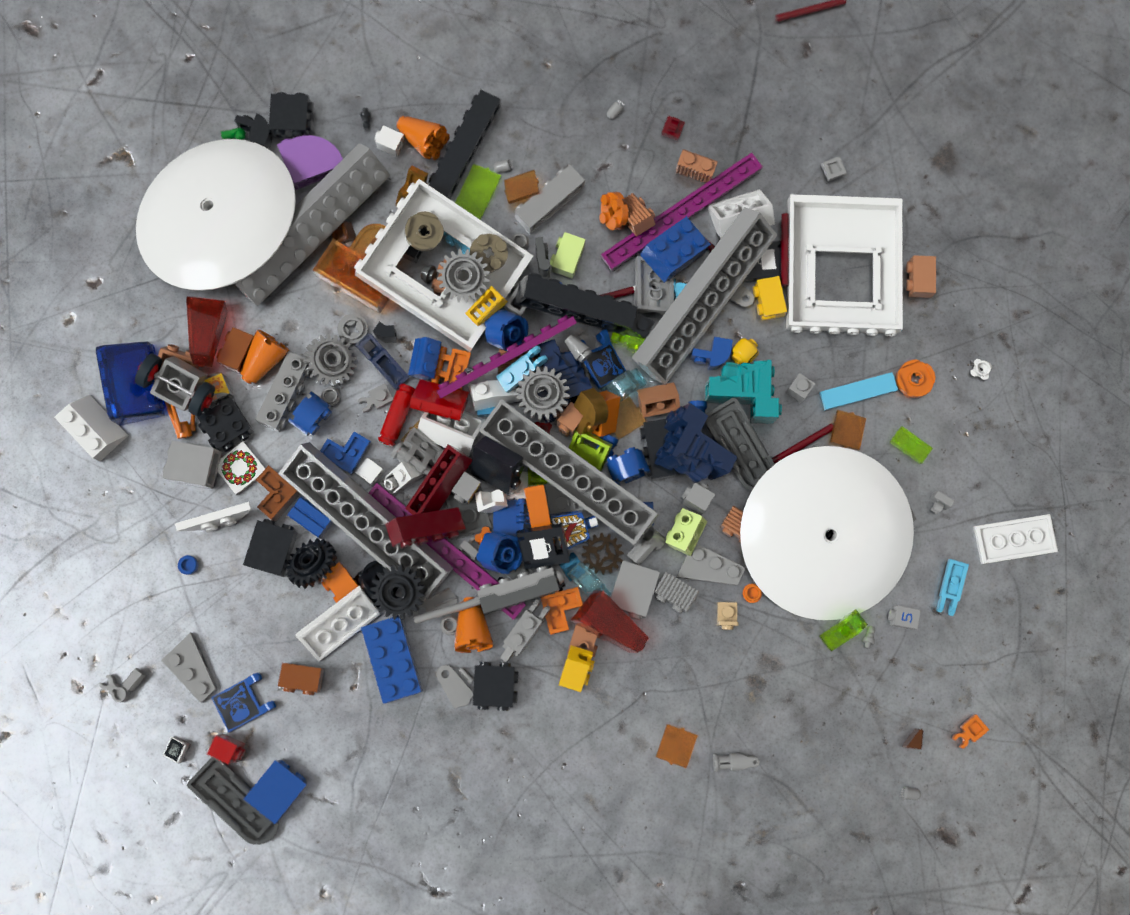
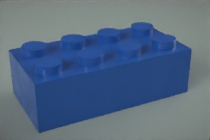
M398 616L395 620L392 617L361 627L383 704L423 692L401 617Z

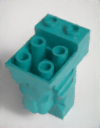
M772 360L754 361L753 364L726 362L720 376L709 377L705 384V401L707 403L723 404L732 398H736L740 404L750 405V423L773 424L779 415L782 414V404H779V398H771V396H774L775 391L774 385H771V379L775 375V366H772Z

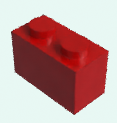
M226 734L215 735L207 755L226 764L236 763L238 760H242L246 752L244 749L246 744Z

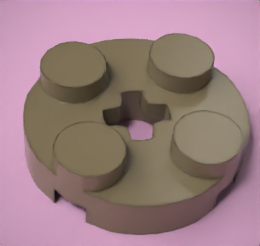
M421 211L411 216L405 225L407 243L420 251L435 249L440 244L444 233L443 225L438 220L439 218L433 213ZM427 227V231L430 233L422 236L419 229Z
M494 234L479 235L471 244L469 251L470 256L477 252L476 259L483 257L481 264H488L484 271H490V273L502 268L508 257L506 242ZM491 249L494 256L491 255L487 258L483 251Z

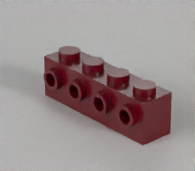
M448 444L405 509L412 515L440 510L452 489L472 462V459L461 450Z
M459 507L397 517L385 524L392 547L401 546V548L409 547L413 543L421 545L427 543L428 540L437 542L443 540L444 537L453 539L460 536L459 533L466 529Z

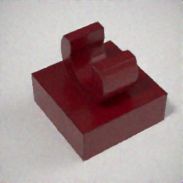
M668 116L661 135L678 141L685 122Z

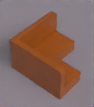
M269 465L256 479L258 483L270 492L257 508L272 521L276 522L300 496V493Z

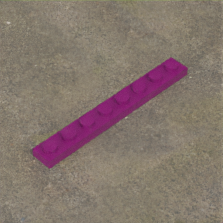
M567 315L557 320L558 324L552 327L549 324L541 328V333L536 336L534 334L528 335L523 338L524 342L520 345L514 343L507 347V352L502 355L498 352L489 357L491 361L485 364L480 362L472 367L473 371L469 373L463 371L455 376L456 380L450 383L447 380L438 385L440 388L437 390L440 398L448 395L577 323L573 316L568 317Z

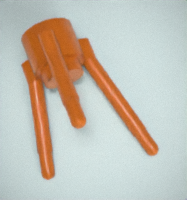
M164 401L177 439L193 436L192 431H196L195 415L191 414L190 425H188V421L180 422L175 406L169 405V403Z

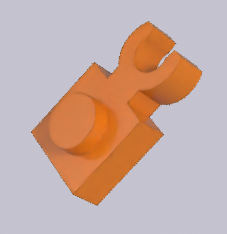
M974 714L960 726L963 732L954 734L952 739L957 740L961 737L963 742L958 747L965 748L968 745L969 739L972 742H976L989 729L978 715Z

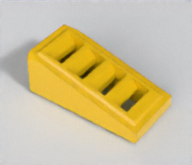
M490 286L465 314L477 326H480L508 301L493 286ZM487 302L491 303L489 307L486 305ZM482 306L486 309L484 313L480 310ZM476 311L481 315L479 318L474 315Z

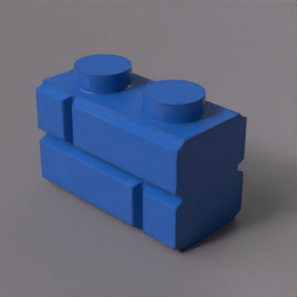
M429 337L416 338L408 375L422 380L434 379L442 342Z
M303 497L298 499L288 513L290 518L319 539L323 538L327 530L334 523Z

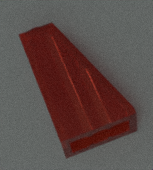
M187 296L189 352L192 363L199 367H212L228 313L225 301Z
M594 590L571 618V621L576 625L627 652H640L644 649L645 643L649 639L603 590Z

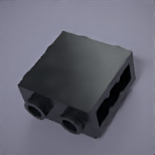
M278 92L277 94H271L268 129L272 136L282 139L285 137L295 138L309 135V131H312L313 128L310 113L314 112V104L310 101L309 96L304 93L287 94Z
M231 397L219 400L217 402L218 405L213 408H207L201 416L197 417L200 421L198 424L199 428L210 437L208 442L211 447L217 448L221 452L230 451L235 447L234 444L249 439L254 432Z
M480 662L479 665H475L473 705L477 706V710H489V706H496L497 711H509V707H513V703H517L518 691H514V683H518L519 671H515V667H511V663L499 662V666H491V662Z

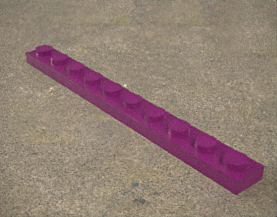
M750 153L655 217V225L638 236H635L634 233L630 234L603 252L601 258L609 269L613 271L641 252L646 244L686 216L688 219L762 170L763 166L754 154Z
M376 483L369 491V494L396 518L412 515L405 509L406 505L379 483ZM445 537L437 542L428 540L426 543L454 568V572L477 591L480 590V586L491 583L492 586L499 584L498 580ZM522 603L502 611L515 620L527 604Z

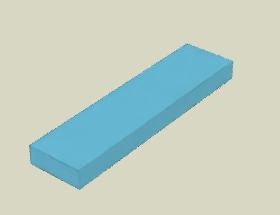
M893 372L821 391L819 394L824 411L896 392L898 388Z

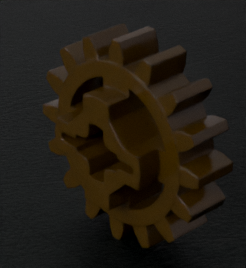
M601 533L599 538L594 534L593 541L588 539L586 541L589 545L583 546V549L586 550L585 553L581 554L582 557H586L583 563H589L588 570L594 568V574L601 571L602 575H605L606 570L611 574L612 567L618 569L619 566L616 563H622L623 561L619 558V556L624 554V552L619 551L622 544L616 545L617 538L611 540V534L604 537L603 533ZM603 541L601 546L593 547L595 543ZM610 544L613 546L615 554L611 553L609 549ZM604 546H606L605 554L608 557L604 556L601 562H599L600 554L597 552H601ZM589 553L594 555L596 559L595 564L591 561ZM606 561L613 562L609 566L602 567V564Z

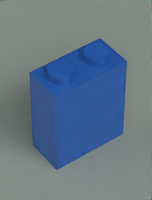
M275 760L244 798L247 803L274 824L279 821L307 785L304 783L306 779L298 772L295 774L291 773L288 770L290 766L283 760L279 762Z

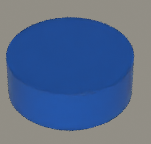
M186 555L178 561V569L185 575H192L199 568L198 560L193 556Z

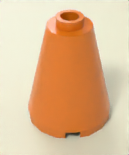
M257 330L240 371L241 375H243L241 378L249 384L252 382L257 383L290 350L283 343H278L273 336L262 330Z
M466 597L464 601L474 599L475 597ZM481 605L459 611L454 642L456 652L471 653V650L476 649L477 652H482L493 647V639Z

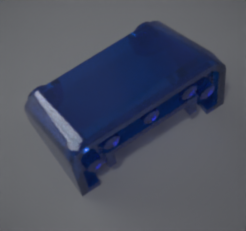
M149 341L96 347L107 414L109 419L119 426L165 416V401L150 394L155 380L147 388H143L135 383V376L140 364L149 354L156 355L155 347Z

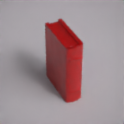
M420 379L411 397L410 408L460 421L468 403L469 392L457 389L440 398L437 390L440 389L438 386L440 384Z

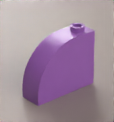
M304 135L292 139L288 138L277 144L284 164L292 177L295 190L320 182L343 160L340 152L331 142L318 136Z

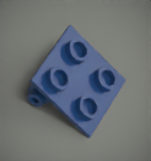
M526 499L507 500L508 507L493 512V532L517 537L516 531L531 528Z

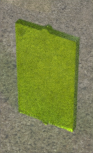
M473 164L455 203L481 220L501 179V175L490 171L489 168L485 169Z

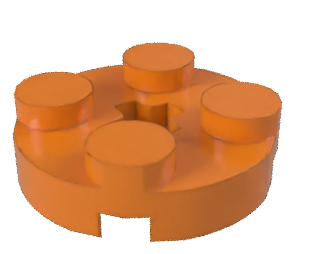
M609 192L601 196L599 219L610 230L622 229V225H626L628 220V206L623 203L622 199L625 198L620 192Z
M917 359L907 361L896 373L897 386L908 398H920L927 395L932 390L936 379L933 368L929 364ZM912 374H915L916 377H920L918 383H915L911 380V378H913Z

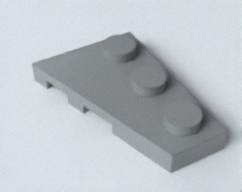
M696 544L692 555L686 556L677 578L737 586L745 571V567Z

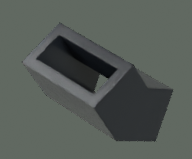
M379 321L373 330L375 337L384 343L397 342L395 326H386Z

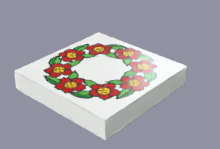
M241 442L220 459L217 472L233 492L239 495L256 481L257 477L265 470V467L245 442Z

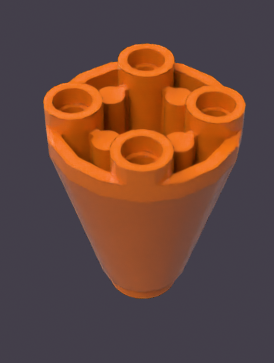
M402 116L396 125L399 132L404 135L405 139L425 159L437 160L444 144L450 139L445 126L438 123Z

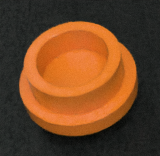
M748 584L743 589V598L749 603H756L762 597V591L756 584Z

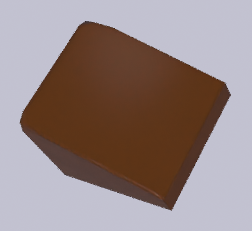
M344 221L331 234L335 246L357 239L352 223Z
M914 729L902 747L922 749L923 729Z

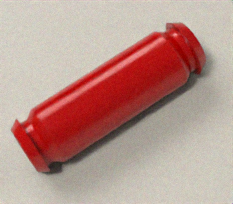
M406 384L398 386L399 389L394 395L381 428V436L378 437L379 442L391 447L396 445L395 441L399 438L410 410L411 397L415 391V388Z

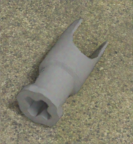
M730 753L729 755L718 756L713 754L714 772H718L721 769L741 771L759 765V759L755 755Z

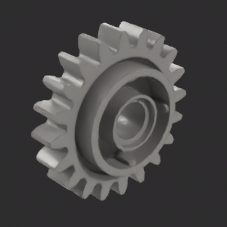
M459 249L458 255L451 251L452 258L445 255L444 257L447 262L439 263L443 267V269L437 270L438 273L442 274V276L437 277V280L443 281L439 288L446 287L443 294L446 295L450 292L451 300L457 296V301L460 302L461 298L464 297L467 303L469 296L476 300L475 293L482 296L480 289H487L483 283L490 280L484 276L490 274V271H484L488 264H481L483 257L476 259L477 252L470 256L469 249L466 250L465 254H462V250ZM460 271L468 272L469 278L466 281L458 279Z
M327 334L325 339L320 335L318 340L313 339L311 341L312 345L309 344L306 347L309 351L304 353V356L308 357V359L303 361V363L309 364L305 370L312 371L310 378L317 376L316 383L323 380V386H326L328 382H330L331 387L335 386L336 383L340 386L343 381H348L349 376L354 374L351 369L357 367V365L352 363L357 358L351 356L355 350H348L351 344L344 345L345 338L338 341L337 335L332 339L330 334ZM327 357H331L334 364H330L327 361Z
M547 366L544 367L543 372L540 371L539 367L536 368V373L530 369L529 377L525 374L522 375L525 382L518 381V385L522 388L516 389V393L521 394L516 397V400L522 401L519 404V408L526 407L524 414L531 412V419L538 415V420L541 421L544 415L548 421L550 414L556 418V411L563 413L561 405H568L564 399L570 398V395L565 393L569 391V387L563 386L567 383V380H560L561 373L555 376L554 368L550 373ZM546 390L548 395L545 398H541L537 395L538 391Z

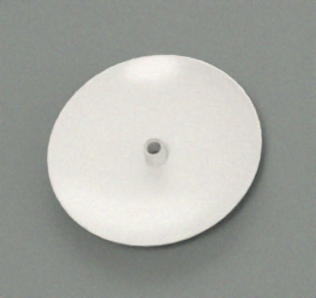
M240 139L208 142L181 154L156 176L140 204L136 222V238L144 262L163 281L188 290L218 289L250 276L276 253L291 227L296 197L294 183L287 167L276 154L266 147Z
M819 446L804 449L774 464L752 489L743 511L740 530L743 558L752 579L760 590L784 610L815 620H837L851 617L879 603L890 593L902 577L911 556L914 537L910 505L903 489L894 476L873 458L861 452L837 446ZM832 529L833 536L830 539H826V532Z

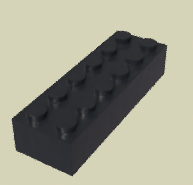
M536 273L528 274L519 282L514 303L560 318L565 315L568 317L573 316L577 323L600 330H607L617 335H622L633 329L637 307L633 306L629 301L622 300L620 302L614 300V297L609 295H597L593 290L584 291L578 289V286L573 284H560L559 280H547Z

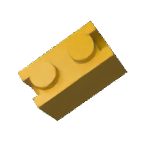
M776 276L757 280V284L753 287V295L758 299L757 313L759 316L761 315L762 321L784 317L787 309L780 277Z
M570 646L559 686L581 692L583 685H588L591 674L587 672L592 673L595 661L591 660L593 656L592 651Z

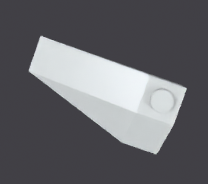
M486 373L467 384L475 412L496 407L501 399L507 404L518 402L516 397L521 394L516 393V389L522 387L518 385L508 393L496 378L499 374Z

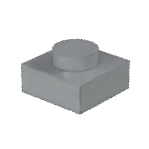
M840 156L821 164L828 182L846 175V170Z

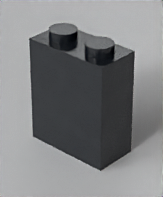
M484 436L474 445L470 473L509 495L514 489L517 490L521 484L520 476L524 469V466H522L524 457Z
M264 518L263 522L257 520L243 565L284 577L285 568L288 565L287 560L290 559L298 533L293 531L294 527L282 524V527L275 525V521Z

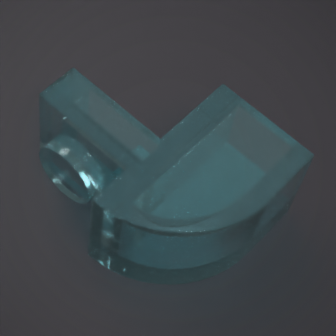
M635 368L631 371L627 370L613 379L601 392L607 390L621 396V402L632 392L644 387L647 382L638 369Z
M581 561L567 574L573 583L597 607L611 595L604 583Z

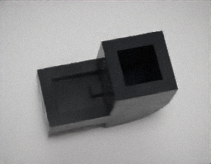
M257 113L255 119L247 115H236L234 122L237 128L240 127L249 132L247 141L257 143L269 149L273 136L268 129L269 125L266 119Z

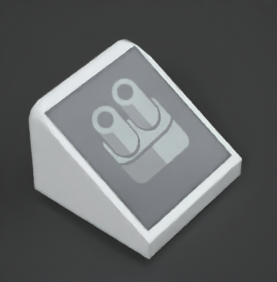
M171 737L163 756L176 763H182L190 744Z

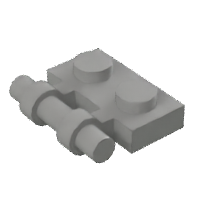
M413 427L403 442L408 447V450L400 447L397 453L402 456L405 462L409 461L413 464L417 471L428 475L431 470L427 466L428 463L434 466L444 450ZM414 453L421 457L422 460L420 461L419 459H417L414 456Z

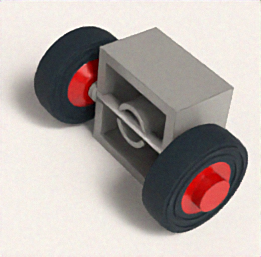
M149 354L140 364L135 376V383L143 388L150 386L154 379H156L150 394L182 411L188 410L191 414L198 417L211 405L215 392L213 385L204 382L208 375L207 373L175 356L165 359L162 365V358L155 354Z

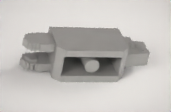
M537 598L530 609L524 612L504 640L502 647L505 648V651L500 657L503 661L508 662L512 655L517 657L525 650L544 623L543 619L551 607L547 605L539 617L535 616L533 612L539 607L541 602Z

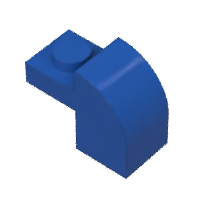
M714 337L711 351L693 348L690 360H694L697 364L709 363L708 370L719 369L727 362L731 354L733 340Z

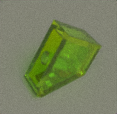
M855 609L819 636L830 651H833L858 635L868 624Z

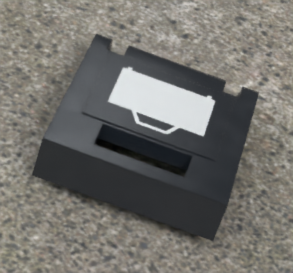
M773 241L743 282L757 281L779 276L781 280V248H778L781 247V241Z
M563 523L516 531L517 537H522L518 538L523 562H525V569L570 562L571 557ZM553 537H560L563 549H558L557 553Z

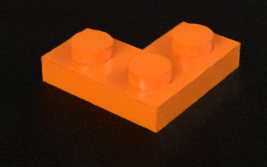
M578 587L541 597L543 609L547 605L551 607L546 615L550 635L569 630L564 611L583 606Z

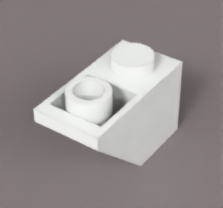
M403 461L381 481L386 490L395 495L417 482L425 474L417 471L416 467L409 461Z

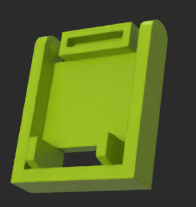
M575 431L568 448L601 472L613 445L591 433L580 435ZM586 438L600 446L596 449L584 443V439Z

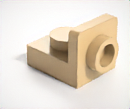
M717 602V626H722V630H733L734 626H738L737 603Z

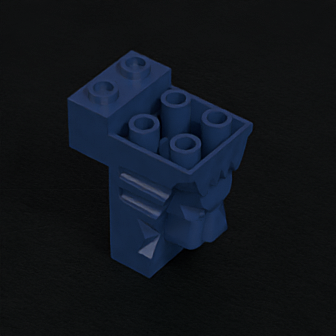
M555 339L538 344L537 346H540L542 349L537 354L538 358L546 355L548 358L547 362L541 366L542 370L547 366L549 373L554 368L555 376L559 373L562 374L560 380H567V383L563 386L569 387V391L565 393L570 395L569 399L564 400L568 405L570 402L575 404L581 391L592 388L588 377L584 375L581 362L579 360L576 361L571 351L560 353ZM543 390L538 392L537 395L545 398L548 392ZM550 414L547 421L543 415L540 422L547 424L556 421V418Z
M688 403L667 415V423L664 428L669 432L664 437V445L656 453L657 459L655 464L669 470L675 469L680 474H686L694 483H697L706 478L713 480L730 473L737 456L701 432L708 415L691 403Z

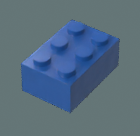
M686 216L646 244L640 256L665 283L703 256L711 244Z

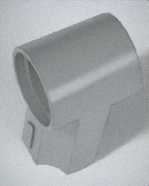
M650 527L638 545L634 546L627 555L640 566L653 550H659L663 547L665 538L653 527Z

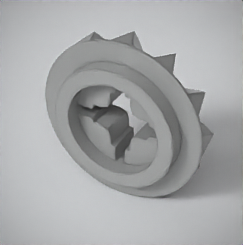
M349 314L340 320L337 331L341 339L345 338V343L354 345L367 335L368 326L361 316ZM356 325L358 332L350 334V330L346 326L353 327Z

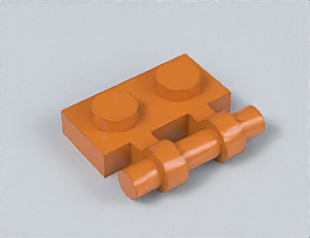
M441 346L437 368L435 369V378L431 382L439 383L440 378H445L444 382L449 380L450 383L456 380L455 376L468 368L471 352L452 348L451 355H447V348ZM444 362H449L447 372L442 371Z

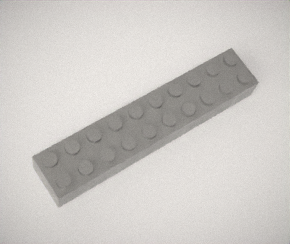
M359 143L295 206L289 232L276 253L256 272L234 283L256 306L260 305L391 176L368 147Z
M746 207L743 208L633 355L632 359L652 379L664 385L667 384L776 238V232L760 212Z
M502 399L478 430L490 439L523 456L524 465L634 546L638 545L659 516L657 512Z
M310 442L300 444L278 473L382 566L387 567L391 571V565L395 564L398 570L399 565L403 564L404 570L409 566L411 567V574L417 571L418 573L415 578H423L419 585L426 586L420 590L426 594V596L420 597L422 601L431 597L454 569L426 543L421 545L413 543V545L401 548V546L392 547L385 524L396 517Z

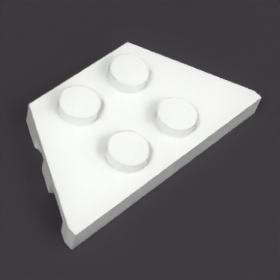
M246 502L175 523L176 530H206V532L217 530V526L223 524L225 526L234 525L237 523V520L242 519L251 510L250 503Z

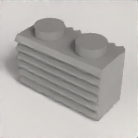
M665 572L655 588L654 594H656L655 598L664 604L666 601L673 605L672 609L682 614L683 611L686 613L689 611L699 591Z

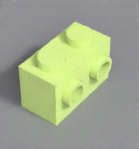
M564 232L563 237L558 238L556 248H558L556 255L553 254L550 260L552 272L573 279L585 247L586 239Z
M682 508L675 517V524L672 530H669L666 535L665 543L671 548L691 556L707 521L703 516Z

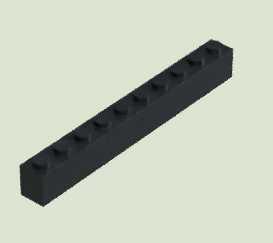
M480 90L478 95H474L470 110H466L464 113L462 125L457 126L454 133L455 137L452 142L448 143L444 158L441 157L438 161L436 173H432L429 178V186L450 200L501 107L500 98L483 90ZM423 227L420 230L422 236L430 233L427 231V227ZM410 245L403 257L417 263L423 251L417 250Z

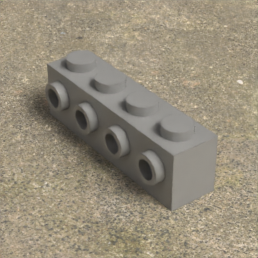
M288 351L255 420L258 423L280 432L281 428H285L288 422L287 416L295 408V399L304 389V380L312 372L305 370L309 366V364L303 363L306 358Z

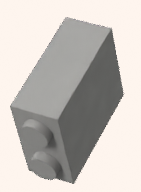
M172 441L167 451L168 457L163 467L162 478L171 482L213 489L222 452L215 448Z
M623 560L608 604L609 607H612L611 611L619 614L625 611L630 613L629 617L641 620V617L645 618L660 572Z

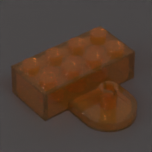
M369 224L360 230L349 248L332 239L314 267L313 272L316 277L380 314L389 298L356 277V269H354L358 260H363L367 255L365 250L369 244L374 245L377 238L375 236L378 231L386 227L382 224Z

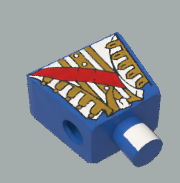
M582 510L551 514L553 524L563 523L568 549L590 539L588 529L599 526L595 516L584 518ZM557 537L560 544V548L563 549L560 537Z

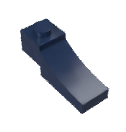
M371 333L365 335L355 344L358 350L395 390L409 378L406 372Z

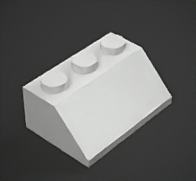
M761 190L708 205L716 233L720 238L723 237L744 207L760 212L770 226L775 225L773 205Z
M91 395L68 404L55 416L56 420L86 452L99 462L129 436Z
M464 411L460 421L424 412L420 418L417 430L443 448H446L449 444L470 456L481 434L478 430L485 422V419Z

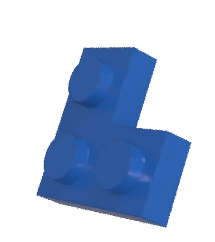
M353 432L345 447L327 438L320 451L335 465L352 475L371 441Z

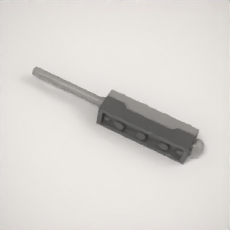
M547 566L536 569L537 572L533 574L524 572L518 574V578L510 580V577L499 580V584L494 586L491 583L482 585L480 590L477 591L478 596L476 598L414 616L415 624L478 605H481L483 614L487 615L559 592L557 581L559 585L562 584L565 576L560 570L553 571V568L548 569Z

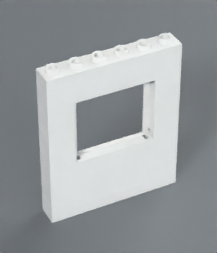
M418 179L416 184L412 182L409 186L407 197L405 199L402 197L398 202L396 213H391L387 218L386 223L388 224L385 229L381 228L375 236L377 240L374 245L369 244L365 250L367 254L363 260L359 259L354 267L356 269L355 276L470 352L486 327L485 322L477 326L465 313L481 296L475 293L476 300L469 296L467 303L464 297L458 302L457 296L452 300L450 299V292L446 295L443 294L446 287L441 295L438 296L396 268V265L410 246L405 236L407 220L421 211L433 213L439 218L438 220L443 225L444 231L468 248L471 247L473 241L481 234H494L505 241L508 250L507 260L502 268L484 276L490 281L483 283L487 289H480L482 295L490 286H493L506 298L533 258V255ZM491 249L483 251L487 258L491 255L494 256ZM460 271L458 273V279L461 281H466L469 278L467 271ZM487 302L486 305L489 307L491 303ZM483 306L480 308L483 313L486 311ZM477 311L474 313L477 318L481 316Z
M790 194L787 200V213L789 214V286H786V330H791L793 333H800L806 330L814 334L821 333V331H829V334L848 332L849 335H857L860 332L866 333L869 336L878 335V333H885V336H896L903 329L902 199ZM815 251L873 254V302L815 300Z

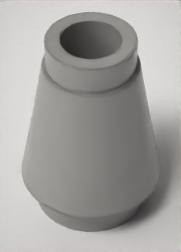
M573 334L564 341L576 361L579 360L583 363L591 356L592 351L590 347Z

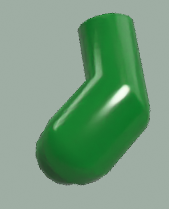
M240 127L221 131L222 140H244L246 135L245 130Z

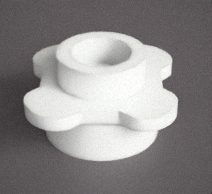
M980 359L974 360V367L970 371L971 375L987 380L989 378L988 374L992 369L991 363L981 361Z

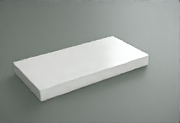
M1050 514L973 527L981 564L1058 552Z
M358 586L295 635L319 662L359 632L361 627L368 625L382 613L378 612L377 606H374L372 600Z

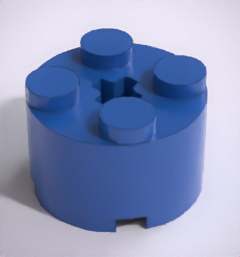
M500 309L485 321L487 343L504 351H507L506 348L514 343L520 345L523 343L524 336H528L529 326L527 320L508 310Z
M311 391L309 393L311 397L309 399L305 397L292 413L295 416L294 419L289 418L288 420L289 423L307 436L309 434L314 436L320 429L318 424L321 420L324 419L326 421L332 413L330 410L331 405Z
M635 447L626 449L624 451L625 454L621 456L616 454L607 458L608 463H606L608 471L612 480L620 485V481L629 483L645 476L644 472H651L642 450L635 449Z
M500 532L486 533L477 553L478 562L488 570L501 574H510L509 572L516 570L522 562L518 538Z

